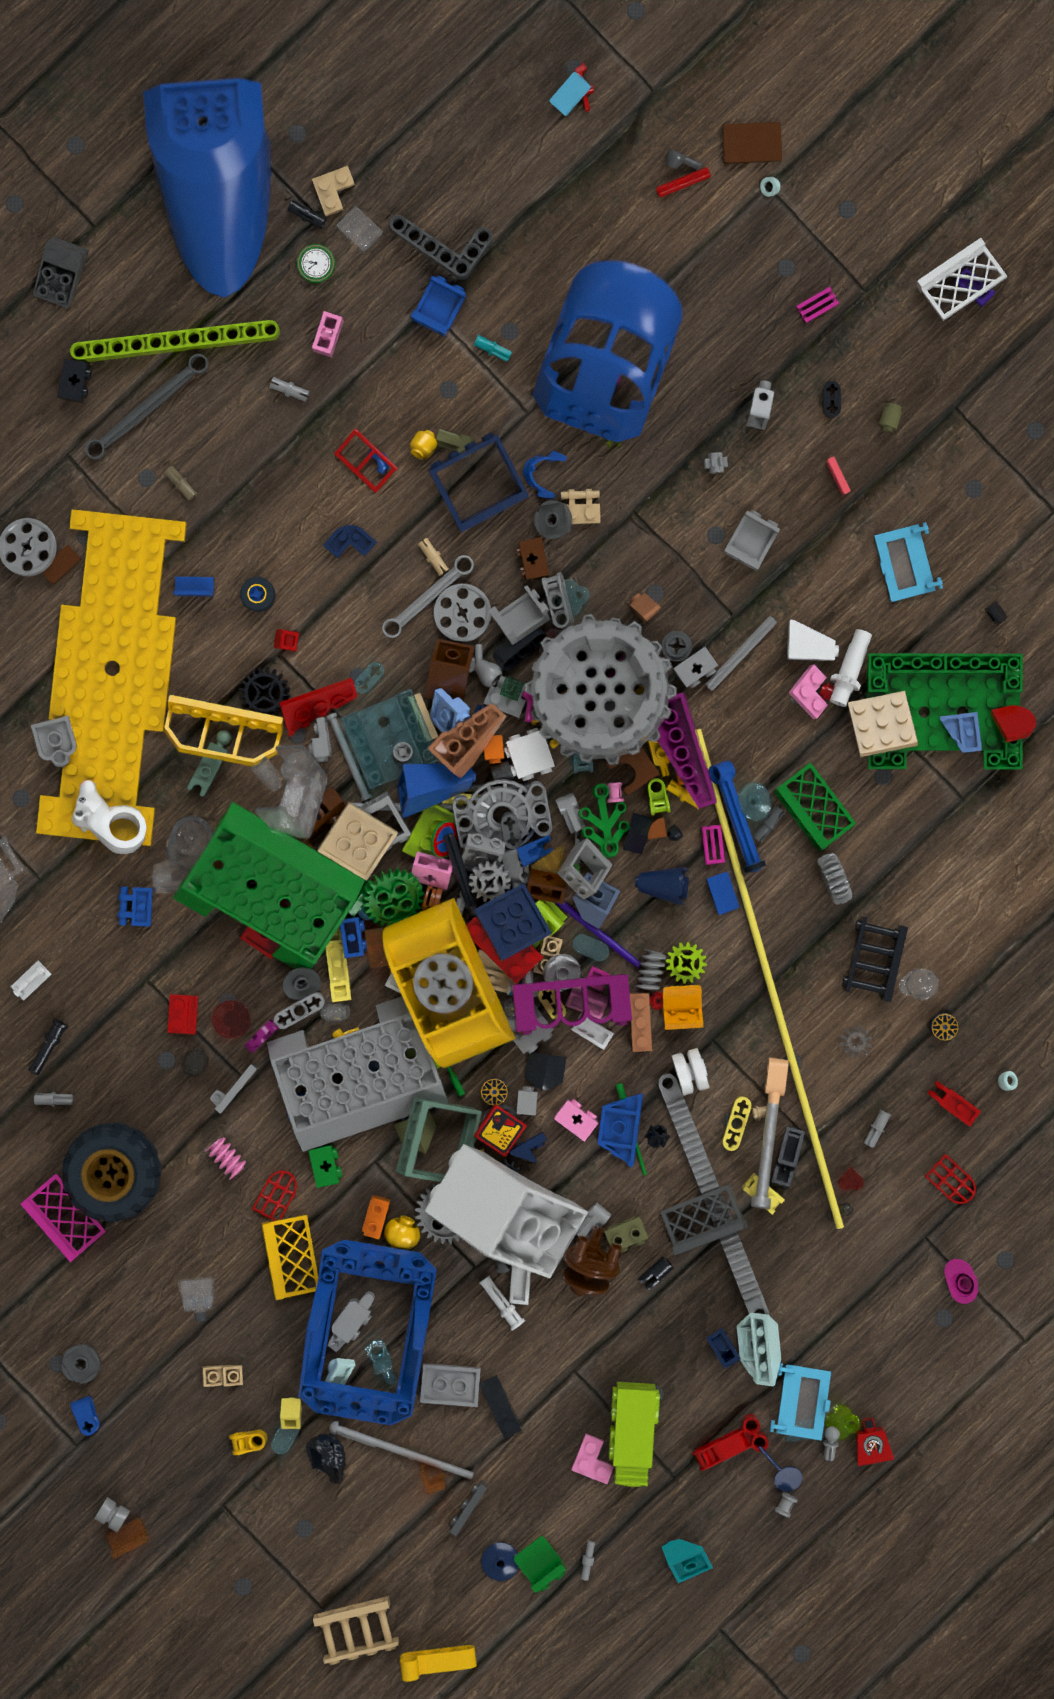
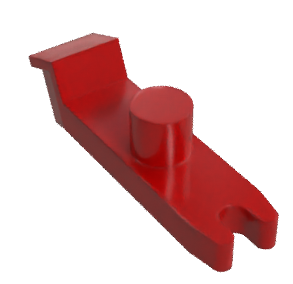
M582 62L579 67L574 69V72L583 77V74L587 72V67ZM592 84L589 91L582 98L585 112L590 111L587 94L594 93Z

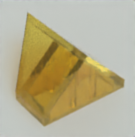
M563 844L531 865L532 869L558 874L557 872L561 868L565 849Z

